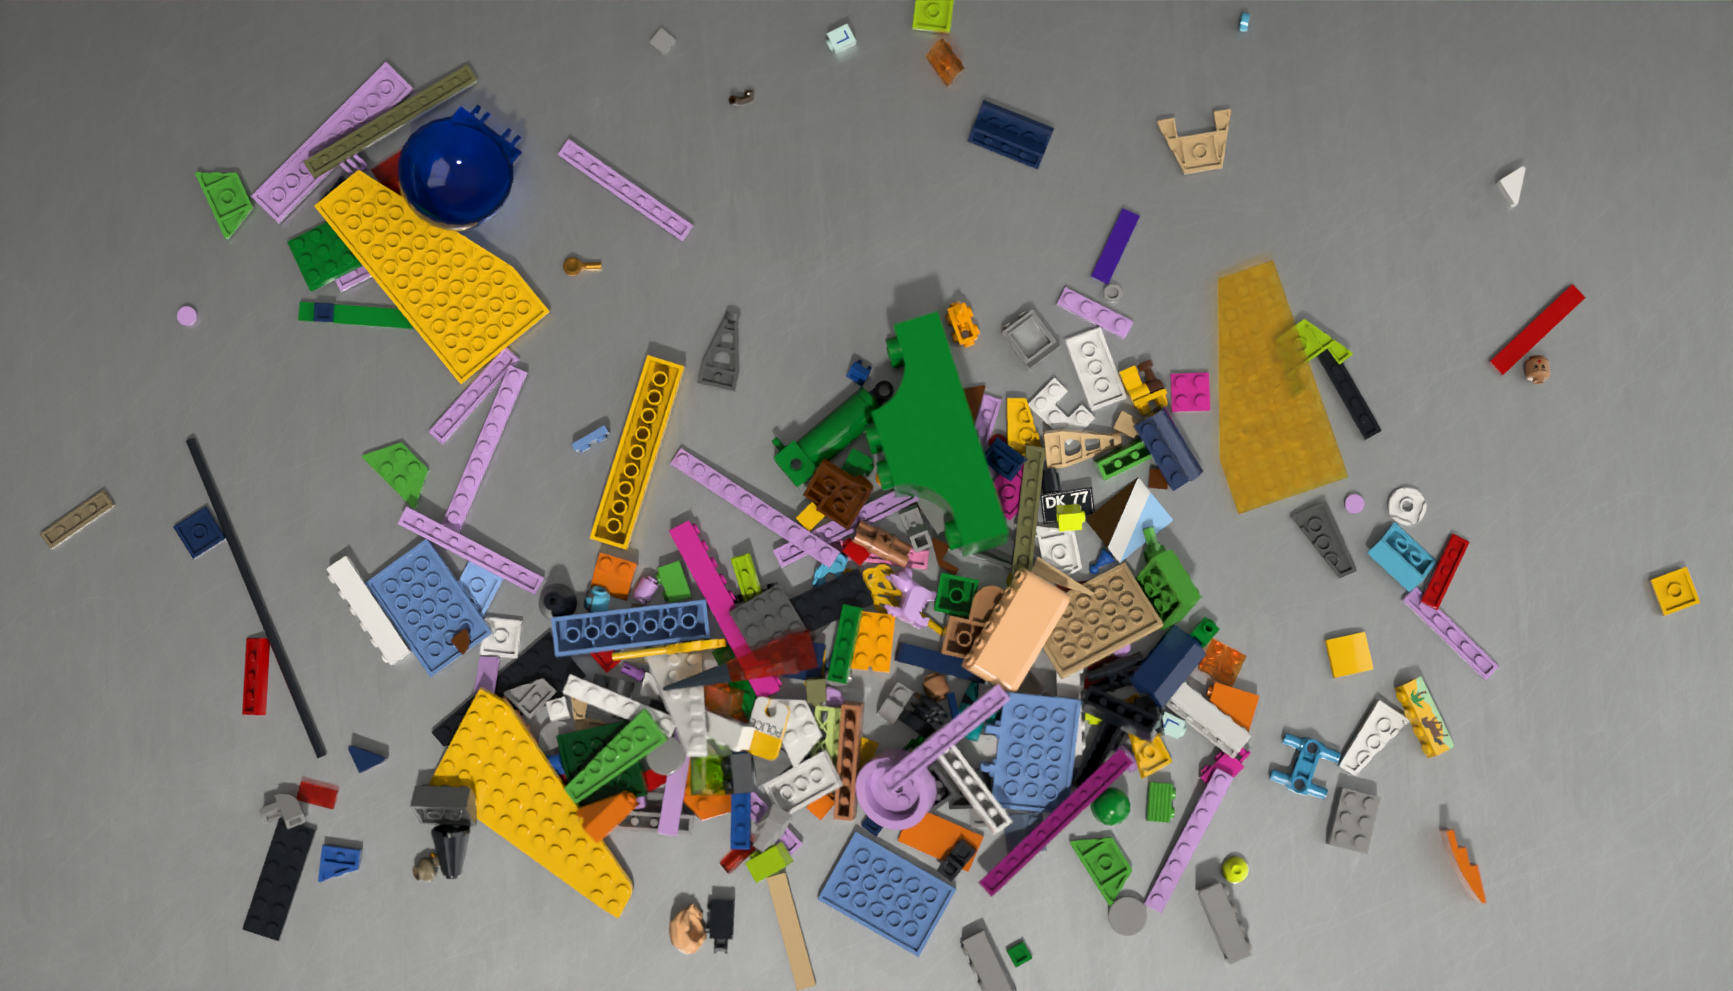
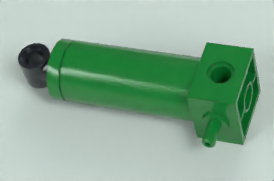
M883 380L878 382L875 388L869 392L861 386L796 442L793 440L790 444L784 446L778 437H775L772 443L779 452L773 457L774 462L798 490L801 489L812 479L824 458L830 461L865 431V425L873 423L871 412L881 408V404L892 398L894 392L893 385L889 381ZM886 386L890 392L888 395L883 396L879 393V388ZM794 461H798L802 465L799 469L795 470L791 467V464Z

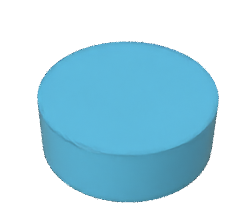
M1242 12L1239 21V31L1247 32L1249 13Z

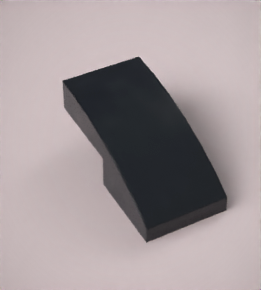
M962 838L940 864L937 871L952 882L977 852V849Z

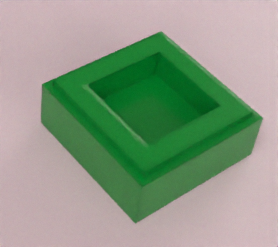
M1023 941L1006 950L1015 968L1033 959Z

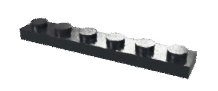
M1328 349L1316 356L1364 441L1381 432L1380 426L1343 362L1339 365Z

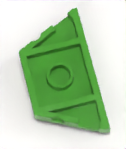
M196 172L195 175L225 239L228 240L254 209L238 173Z
M402 442L362 456L413 509L417 507V502L429 469Z
M1112 837L1069 842L1107 904L1111 906L1133 871Z

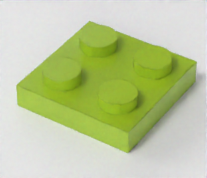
M916 0L912 29L950 34L954 0Z

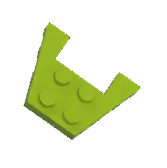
M1303 319L1273 341L1291 398H1294L1306 389L1295 372L1323 351L1328 349L1339 365L1353 355L1350 350L1306 319Z

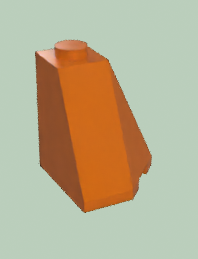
M625 790L585 804L576 811V814L579 818L582 817L583 819L581 824L583 830L598 844L639 803L632 793H628Z

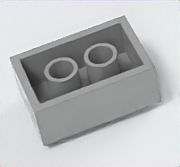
M1339 787L1326 844L1367 854L1381 797Z

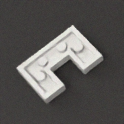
M1055 378L1028 404L1029 408L1052 430L1069 429L1083 431L1095 419L1083 405L1069 418L1055 405L1068 392ZM1067 439L1065 443L1069 445L1073 440Z

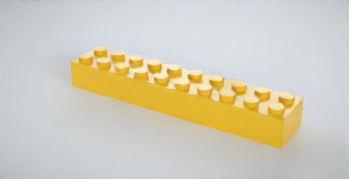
M647 355L591 531V540L628 551L685 372L684 366Z

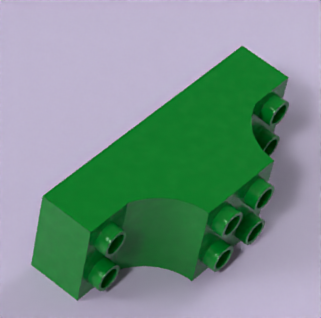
M938 311L894 324V337L885 339L886 349L892 369L903 367V380L894 397L883 407L871 412L873 423L864 426L871 455L881 452L884 459L875 462L882 490L886 491L893 488L896 498L919 497L940 507L951 519L944 522V532L950 550L960 548L963 557L1007 544L1009 531Z

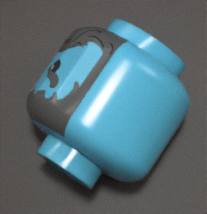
M594 586L592 589L587 590L584 608L589 613L608 610L611 596L607 589Z

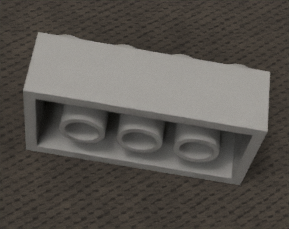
M1216 880L1195 889L1225 961L1232 964L1251 956L1250 950L1253 949L1249 939L1243 936L1242 932L1245 929L1242 922L1235 917L1237 910L1234 903H1231L1227 898L1230 894L1226 885Z

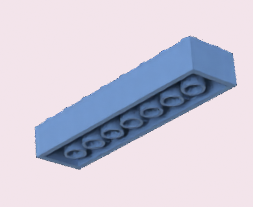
M706 600L551 618L556 658L710 639Z

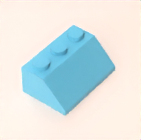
M1395 522L1367 552L1374 561L1379 563L1388 574L1393 576L1409 592L1425 579L1437 562Z

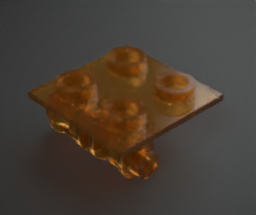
M1212 638L1206 655L1197 668L1200 672L1210 675L1211 678L1214 677L1216 678L1215 680L1225 683L1226 686L1233 687L1247 656Z

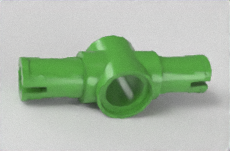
M1153 526L1142 529L1147 544L1145 546L1146 550H1144L1147 564L1154 556L1166 552L1165 547L1157 541Z

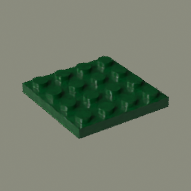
M623 720L557 735L556 738L567 784L631 721ZM638 760L578 802L579 806L582 807L585 804L625 790L628 793H632L636 798L647 796L648 791L641 761Z

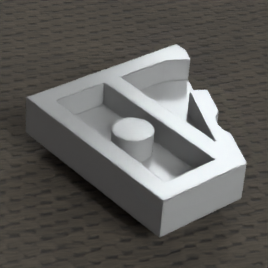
M544 678L505 691L503 694L531 719L557 690Z

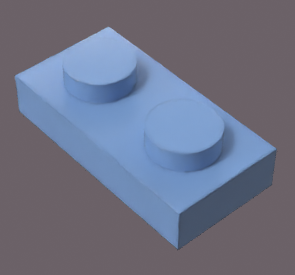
M604 425L571 445L576 452L580 451L583 453L591 448L590 445L592 443H601L606 440V435L610 433Z

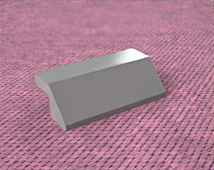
M648 792V795L645 796L647 806L633 810L615 830L658 833L664 793ZM684 802L682 803L677 834L692 835L695 814Z

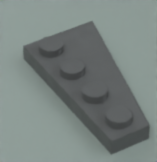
M1326 501L1290 516L1339 579L1357 571Z

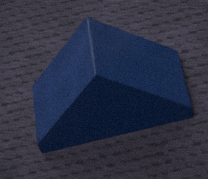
M349 745L348 747L359 774L388 761V757L354 745Z

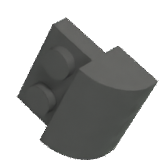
M595 674L593 684L630 699L632 697L634 682ZM589 703L587 704L586 711L626 720Z

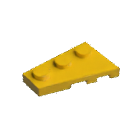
M1006 398V444L1022 456H1025L1026 445L1042 447L1039 440L1040 437L1033 423V417L1026 398Z

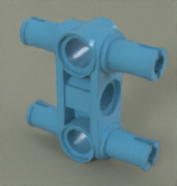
M1285 733L1282 743L1298 749V755L1291 773L1286 774L1272 769L1269 780L1285 785L1287 790L1304 796L1309 794L1324 800L1328 789L1313 784L1311 781L1320 758L1338 763L1341 753L1327 748L1324 743L1306 736L1300 738ZM1311 742L1316 745L1314 753L1307 751V745ZM1297 779H1301L1303 782V787L1299 790L1294 787V782Z

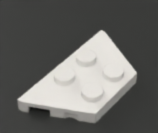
M771 699L770 705L767 707L770 717L776 715L777 702L788 705L790 709L782 743L793 767L796 768L805 755L810 752L814 744L822 737V734L806 700Z

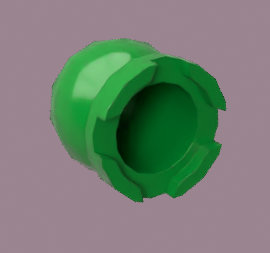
M1107 787L1091 803L1090 808L1098 822L1107 826H1116L1127 819L1131 804L1124 791L1115 787Z

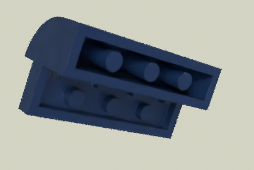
M1164 405L1157 406L1145 414L1146 418L1133 425V428L1172 491H1175L1189 481L1192 482L1203 473L1201 465Z

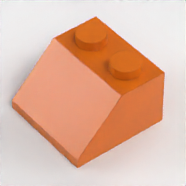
M600 552L590 589L594 586H600L607 589L611 597L627 601L638 564Z

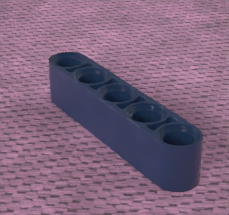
M902 642L898 644L894 661L986 684L984 679L961 666L964 662L963 658Z

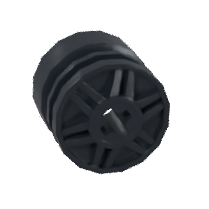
M916 692L914 696L920 700L919 704L910 700V704L915 708L914 711L905 708L898 719L926 739L937 731L932 726L933 722L939 725L943 724L937 716L940 714L947 719L949 714L936 701Z

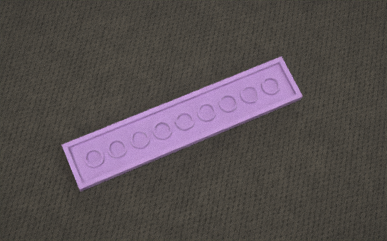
M385 62L251 197L280 224L336 168L334 167L314 179L303 161L334 144L338 139L346 137L398 106L414 89Z

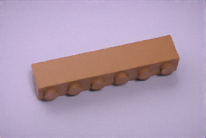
M845 701L841 704L837 773L843 786L835 790L833 819L853 821L857 816L856 780L860 773L864 702Z

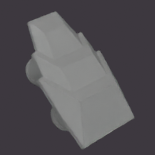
M773 803L757 824L758 828L755 832L756 837L753 846L762 852L770 845L773 846L777 839H781L793 816Z

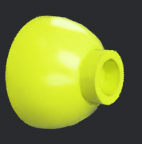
M1238 856L1227 858L1222 865V875L1231 883L1244 881L1249 872L1246 861Z

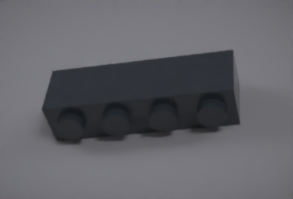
M1091 685L1081 701L1083 712L1147 742L1152 743L1160 728V717Z

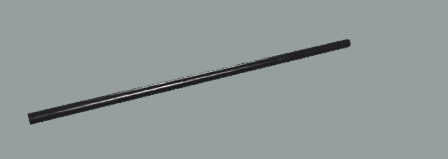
M195 438L188 439L186 443L316 757L317 759L326 756L325 750Z

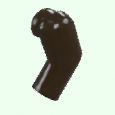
M745 90L743 97L731 95L728 100L729 104L743 106L753 102L755 99L754 91Z

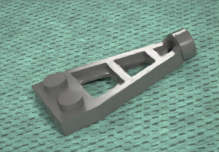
M726 311L724 321L701 364L698 384L735 392L739 376L738 323L740 314ZM725 333L733 336L731 349L723 348L719 345ZM719 352L728 353L730 356V367L727 370L713 366V360Z

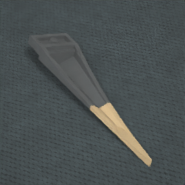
M1008 537L1007 544L970 556L1012 569L1015 541ZM1033 555L1032 573L1048 582L1095 596L1092 591L1037 555Z

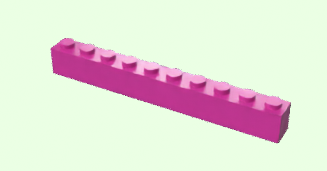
M688 520L669 530L757 697L768 698L781 691L779 686L782 684L777 675H772L770 669L773 667L768 658L759 663L757 662L731 618L729 612L736 609L733 603L736 601V598L731 590H726L724 585L727 582L722 573L718 575L715 569L718 565L714 557L709 558L706 552L709 550L704 540L700 541L697 534L700 531L696 524H691Z

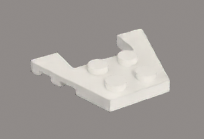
M1037 526L1035 538H1038L1041 558L1067 576L1082 569L1075 531L1059 532L1058 528Z

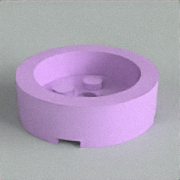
M888 749L876 754L862 768L856 780L857 799L866 815L875 823L894 830L908 829L919 823L932 808L937 794L935 778L931 776L927 768H924L902 786L903 790H897L887 797L876 781L911 754V752L901 749Z

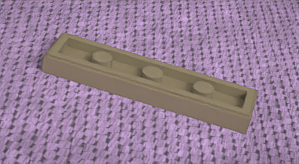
M102 490L41 532L40 535L52 550L115 505L106 491Z

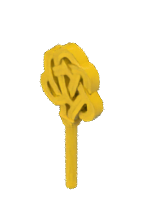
M880 564L875 568H868L862 574L868 590L872 591L870 595L874 601V608L882 614H887V610L881 607L879 603L898 607L900 601L896 600V596L902 597V592L897 588L893 590L889 580L885 578V575L890 576V574H894V571L885 564ZM873 574L872 579L868 580V575ZM882 582L886 589L878 587V583ZM878 594L889 596L890 599L879 597ZM922 611L920 612L922 618L928 617ZM929 618L927 626L942 636L944 628Z
M726 639L699 640L667 644L663 647L612 653L613 660L661 654L672 655L675 653L725 647L727 643Z

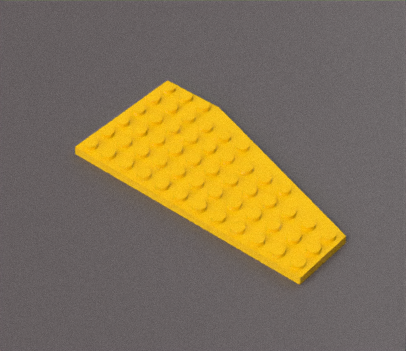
M357 170L314 206L460 384H463L550 313L514 267L360 170Z

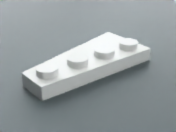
M1376 700L1337 766L1355 776L1378 751L1385 747V744L1392 737L1394 738L1399 733V730L1404 725L1410 722L1409 719L1380 700Z

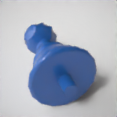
M1102 548L1096 564L1089 566L1090 573L1097 574L1099 567L1116 562L1112 557V553Z

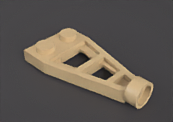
M1069 429L1043 431L1047 469L1068 467L1114 448L1122 447L1120 432L1099 433ZM1067 439L1078 440L1081 449L1075 454L1066 455L1064 442ZM1098 439L1099 447L1087 451L1085 440Z

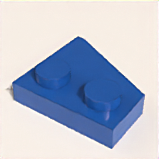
M323 844L318 882L358 870L360 868L362 849Z

